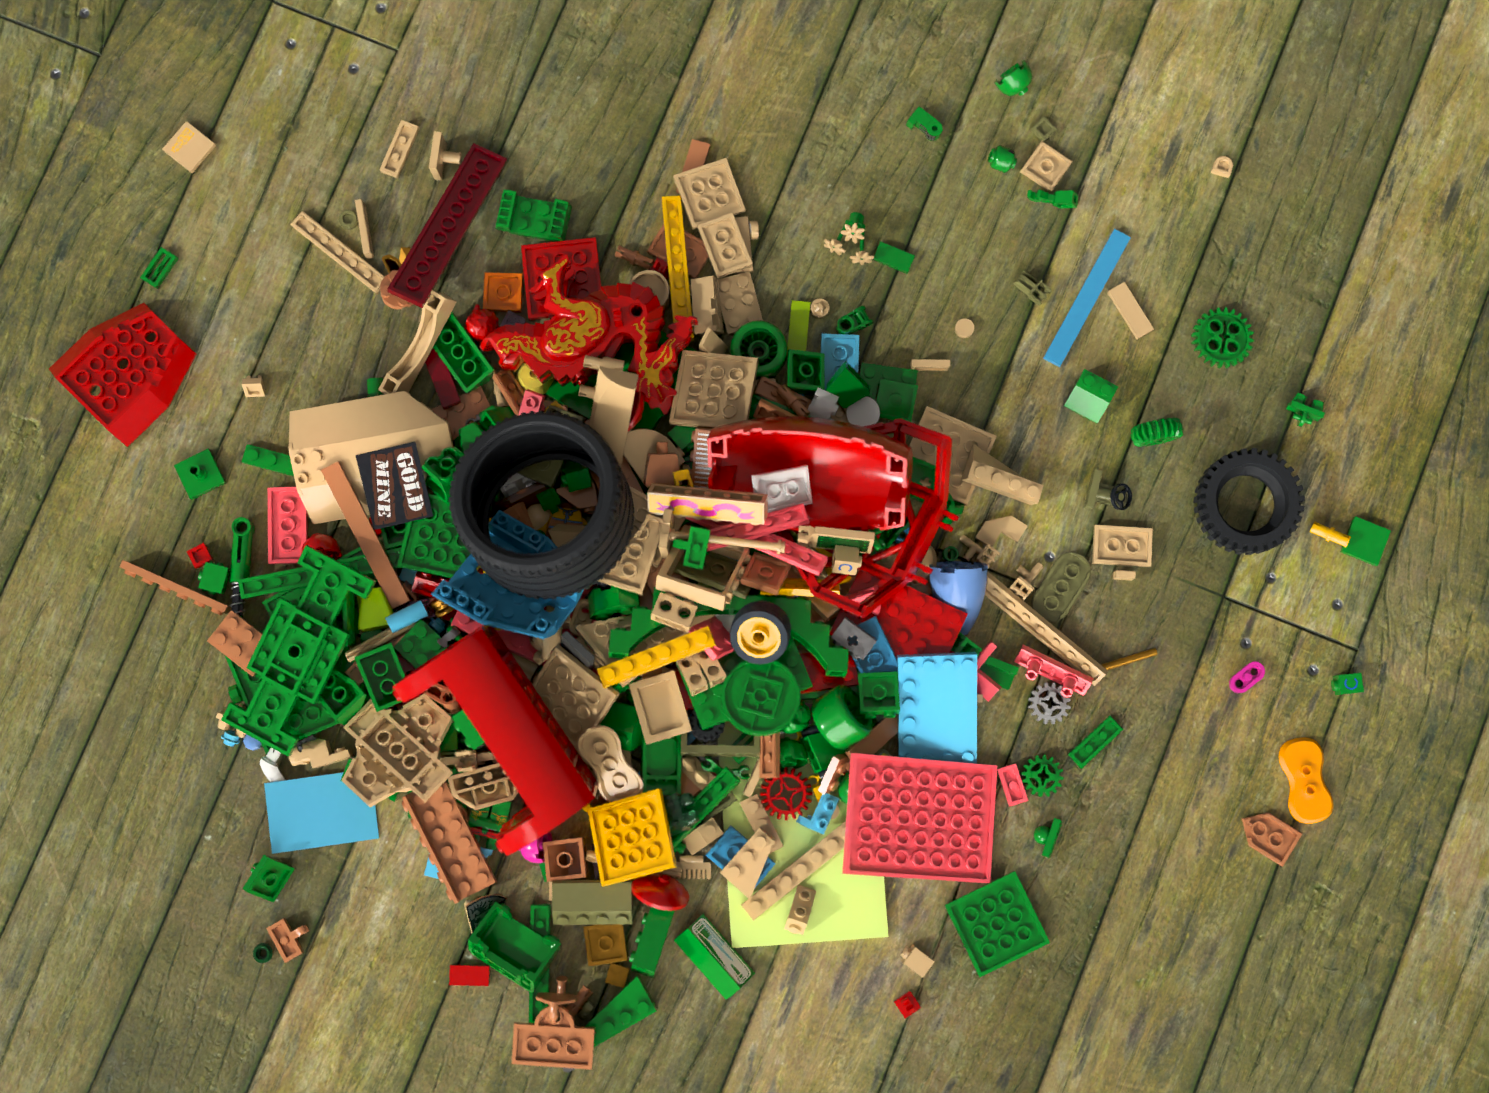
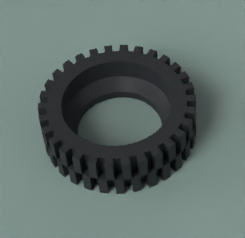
M1245 448L1238 452L1236 450L1230 452L1210 465L1198 481L1200 485L1195 489L1197 496L1194 497V503H1197V507L1194 508V513H1199L1200 517L1196 518L1198 524L1203 523L1202 532L1205 533L1207 531L1210 534L1207 538L1210 541L1215 539L1217 541L1215 545L1219 548L1225 546V551L1231 552L1234 550L1235 554L1239 555L1242 553L1252 555L1268 551L1282 544L1284 540H1287L1291 533L1298 528L1296 524L1301 522L1302 516H1299V514L1304 512L1305 506L1300 505L1305 501V495L1300 496L1299 492L1304 489L1302 485L1297 486L1296 484L1300 478L1298 475L1295 477L1291 475L1294 469L1292 466L1286 468L1284 465L1287 462L1284 459L1276 460L1278 455L1273 453L1269 456L1267 455V450L1257 452V448H1252L1249 451ZM1238 476L1255 477L1261 480L1271 491L1274 500V510L1270 520L1262 528L1255 531H1241L1233 528L1223 519L1219 511L1218 498L1222 487L1230 479Z

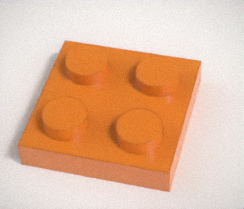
M485 272L483 309L486 308L489 311L521 312L523 274Z

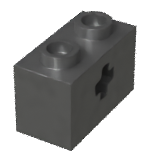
M847 617L844 618L831 636L834 639L833 643L835 645L849 649L850 652L848 654L856 660H859V658L864 660L877 642L876 638ZM855 635L858 638L856 640L858 641V644H849L848 642L850 640L848 639V637H853Z

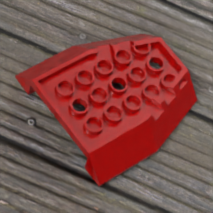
M142 303L89 329L49 370L111 434L126 447H129L169 408L197 354L150 307ZM150 333L156 334V339L153 342L147 341V336ZM124 359L128 360V366L125 369H121L119 366L120 362ZM99 386L101 389L100 393L97 396H93L92 389Z

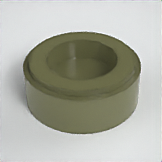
M345 210L339 216V223L344 229L352 230L358 225L357 214L352 210Z

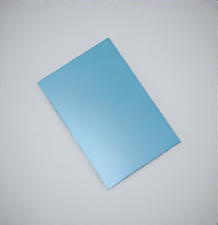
M343 772L264 783L272 854L378 839L375 805L369 807L348 786L340 781Z

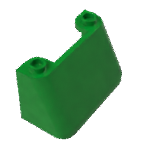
M495 902L469 937V951L476 958L524 989L534 992L561 947L560 940L554 935L540 936L512 918L511 909L503 903L500 905Z

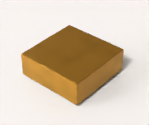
M611 963L605 983L624 988L630 968Z

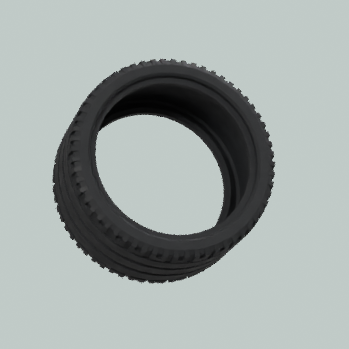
M530 411L527 414L523 412L518 416L516 414L512 415V418H504V421L496 422V425H491L487 431L484 430L480 437L477 436L474 443L469 444L468 450L463 452L464 455L460 457L459 465L457 464L455 467L456 471L453 472V480L450 483L451 489L449 490L451 496L449 497V507L455 529L461 541L483 571L503 588L520 596L524 594L528 598L532 597L535 599L540 597L543 599H556L559 596L564 598L567 595H574L573 593L575 592L580 593L582 592L581 590L588 589L590 585H595L598 580H602L606 573L609 574L610 570L617 565V560L620 561L622 554L626 551L625 547L629 544V539L632 536L631 530L634 527V503L629 484L610 446L595 429H592L590 425L585 424L582 420L578 421L573 416L561 415L560 412L552 413L551 411H547V413L543 411ZM565 460L583 465L599 477L600 493L593 516L584 529L568 543L550 551L524 554L506 550L491 541L489 515L493 501L502 486L520 470L542 461Z

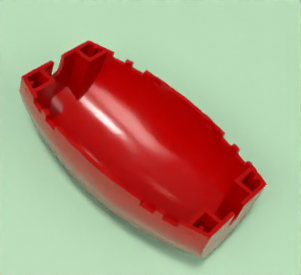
M763 417L718 426L710 431L707 438L708 467L712 469L708 477V489L754 493L751 475L808 465L813 504L804 505L809 523L800 526H812L814 528L818 526L868 532L869 529L880 528L881 531L903 527L905 524L913 463L912 447L862 426L816 417ZM799 526L789 529L799 531Z

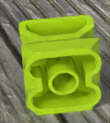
M373 588L368 599L357 595L359 608L358 630L362 629V632L387 629L389 625L385 617L398 612V607L391 608L382 588Z

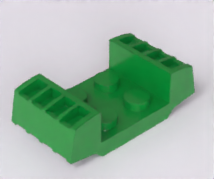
M503 190L495 229L546 241H565L572 206L569 202L555 199V202L552 203L518 196L516 191Z

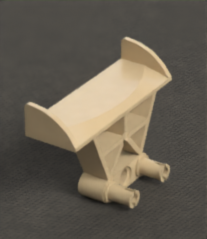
M585 355L583 367L599 370L596 387L581 384L578 396L594 399L589 425L607 442L621 467L639 375L624 372L625 361L606 356L601 359Z

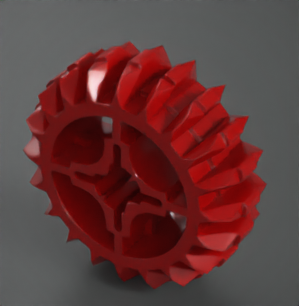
M785 767L783 774L780 771V778H772L771 781L765 778L764 781L768 785H761V788L766 789V793H760V796H766V799L762 800L761 803L768 802L769 804L764 809L767 811L772 808L771 816L778 812L777 819L779 820L782 814H785L786 821L789 819L788 814H791L793 819H796L795 812L802 816L803 813L800 809L808 810L804 803L812 802V800L806 799L807 795H813V792L806 791L807 788L811 787V784L804 785L808 778L805 777L801 780L802 772L795 776L794 768H792L791 774H789L788 768ZM784 777L796 780L800 786L789 788ZM779 780L781 788L779 793L770 796L772 784ZM782 784H784L787 791L796 790L790 796V804L785 797L776 798V796L781 795L782 789H784ZM802 792V800L794 808L792 797L796 793ZM780 799L784 800L788 810H780L772 802Z

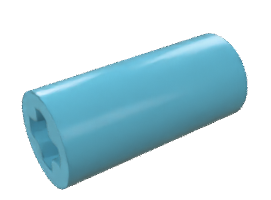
M420 600L385 617L392 633H395L427 617L428 614Z

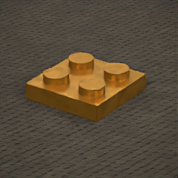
M623 925L583 926L588 966L628 961Z

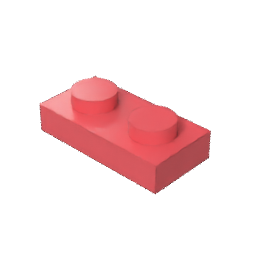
M1016 763L997 769L1009 807L1028 801Z

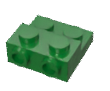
M898 672L858 673L860 715H864L865 719L876 718V715H884V718L896 717V714L900 712Z

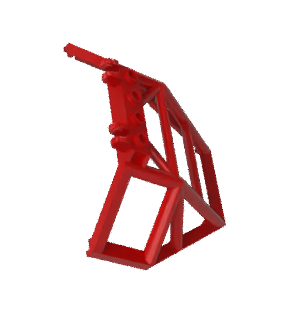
M901 418L895 419L894 422L885 424L881 422L863 427L885 435L894 433V439L905 444L906 435L937 446L934 490L911 481L910 494L925 500L917 517H915L909 497L907 518L911 529L905 541L870 556L871 554H862L861 568H857V570L860 569L888 582L858 603L831 591L832 588L850 576L849 574L831 573L819 583L813 573L796 567L803 580L809 586L813 596L861 618H865L904 588L907 583L915 580L926 585L927 580L917 576L916 573L918 569L929 574L933 571V569L921 564L939 527L949 532L953 531L954 528L951 525L942 522L944 516L953 521H958L959 516L947 511L952 438ZM788 529L777 532L780 537L796 543ZM791 530L796 534L800 533L799 531ZM824 549L831 554L834 552V550ZM898 553L891 569L875 563ZM828 557V562L824 568H832V557Z

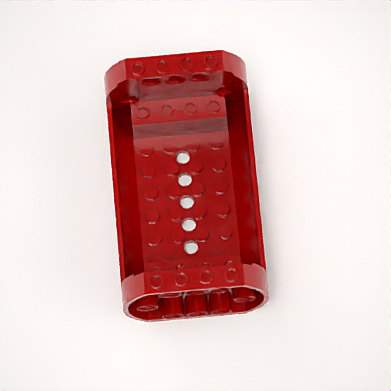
M480 626L413 670L393 686L395 698L406 703L443 679L527 804V806L514 814L512 819L502 825L498 833L499 835L496 837V847L501 853L504 852L506 856L537 840L570 818L596 797L598 789L597 780L494 627Z

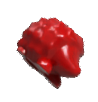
M476 304L473 312L466 320L465 329L473 340L482 342L489 333L499 327V319L493 311H489L486 308L480 309V306Z

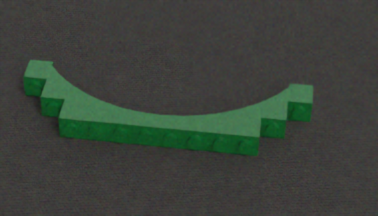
M654 587L652 610L643 606L632 609L631 631L621 627H617L615 630L611 629L608 658L624 659L628 657L629 653L641 642L667 626L651 620V614L660 592L664 594L666 592L657 590ZM757 594L756 596L748 595L745 600L733 595L731 603L726 604L723 611L692 601L695 606H698L695 617L736 615L742 607L754 601L774 603L787 614L791 624V636L806 647L826 671L825 676L845 677L848 672L849 649H843V646L838 645L832 646V648L829 647L830 625L822 621L810 623L811 600H807L804 597L788 599L786 596L781 595L768 597L762 594ZM676 596V598L679 599V600H682V601L688 600V599H685V598ZM666 604L661 606V609L664 611H668L671 609L670 606ZM687 612L679 613L682 618L689 617Z

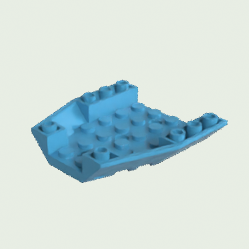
M501 510L489 522L491 541L506 550L516 553L535 554L558 548L549 537ZM470 554L448 582L443 580L438 585L432 596L482 625L546 639L557 633L577 606L584 589L580 593L575 592L573 593L574 595H567L564 598L559 596L556 599L528 598L524 594L520 596L497 584L486 573L480 574L477 570L481 567L472 554ZM552 606L554 610L547 612L544 610V607Z

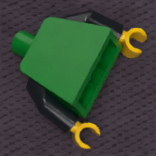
M812 725L802 732H796L798 736L792 740H801L802 745L806 749L808 759L815 773L810 775L808 780L812 777L816 778L817 783L812 785V787H816L819 781L823 780L833 756L844 753L845 750H839L830 745L822 736L817 726Z

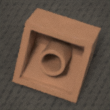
M591 483L592 487L569 492L566 487L556 489L557 494L562 500L572 505L575 509L580 510L582 514L586 513V516L593 515L599 499L595 483Z
M585 837L543 842L547 882L589 877Z

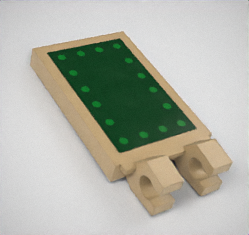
M799 526L800 533H798L797 544L806 548L834 550L835 545L859 548V553L871 554L875 533L815 526V528L812 526Z

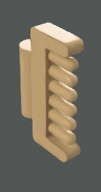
M680 855V862H676V864L682 866L683 879L686 878V869L688 879L691 878V869L692 879L696 878V870L697 879L701 878V870L702 879H705V876L708 880L711 878V863L703 862V856Z

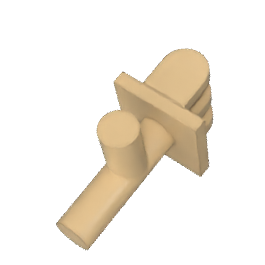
M964 534L959 539L960 542L969 547V550L963 556L968 562L977 553L979 554L977 562L987 564L989 569V564L995 561L996 555H1000L989 543L983 549Z
M1037 563L1030 572L1020 565L1016 571L1024 579L1019 576L1009 589L1016 592L1015 594L1021 596L1024 601L1033 591L1034 587L1030 583L1043 569V565Z

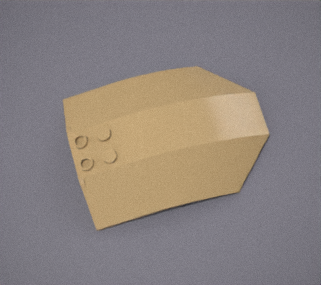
M407 391L290 411L289 454L297 492L312 523L318 524L346 519L321 472L322 469L340 461L366 514L370 515L356 455L415 442L422 467L427 458L432 456L438 457L444 448L453 447L449 422L433 413V410L422 402L417 401ZM422 469L425 480L429 474ZM426 485L428 494L433 495L434 492Z

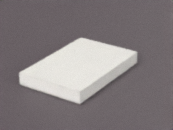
M808 465L751 475L754 493L768 494V513L802 503L804 505L813 504Z

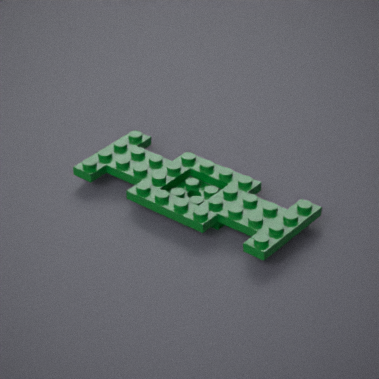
M309 545L305 546L297 563L314 573L298 606L284 598L279 599L246 667L262 678L248 709L246 710L231 702L228 704L221 721L288 757L292 755L299 738L283 730V727L298 697L312 704L317 703L350 636V633L334 625L349 592L351 591L364 599H368L376 583L375 580ZM293 646H297L300 650L297 657H294L291 653Z

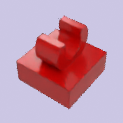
M657 257L650 270L657 271L667 280L669 278L668 264Z
M910 990L894 1000L895 1005L904 1018H907L921 1008Z

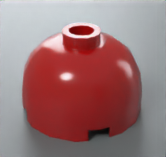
M313 534L302 546V552L305 546L309 545L335 560L342 556L338 542L332 536L326 534Z

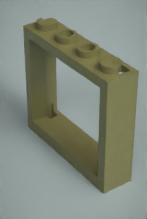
M688 732L681 734V756L760 757V736H754V746L687 745Z

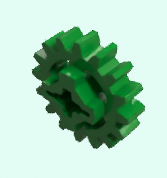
M1038 755L1034 756L1035 761L1028 759L1029 765H1023L1026 771L1020 773L1025 776V779L1022 780V783H1027L1025 790L1031 788V794L1034 795L1038 792V797H1042L1043 793H1045L1046 797L1050 796L1049 791L1056 793L1055 787H1061L1062 785L1059 783V780L1064 779V777L1059 776V773L1063 772V769L1057 768L1060 763H1053V757L1046 760V755H1042L1041 759ZM1039 763L1038 768L1035 771H1031L1032 767ZM1048 765L1051 766L1054 774L1048 770ZM1043 771V774L1046 775V778L1042 779L1041 781V778L1038 777V773H1042ZM1030 778L1034 779L1036 787L1031 783ZM1049 781H1054L1050 787L1045 789Z

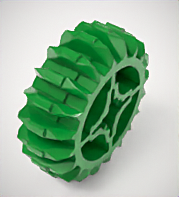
M1174 417L1138 424L1131 429V439L1137 447L1171 442L1184 435L1183 424L1179 418Z

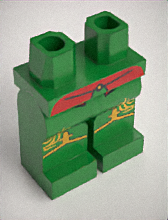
M507 801L478 810L472 809L468 825L478 845L481 836L487 837L485 848L496 851V837L499 835L498 833L502 825L509 820L513 806L512 802Z

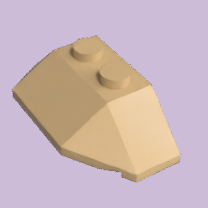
M499 763L452 775L448 778L452 796L474 810L513 800L518 793Z

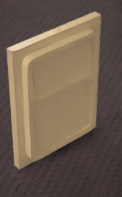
M674 670L629 684L646 745L692 731Z

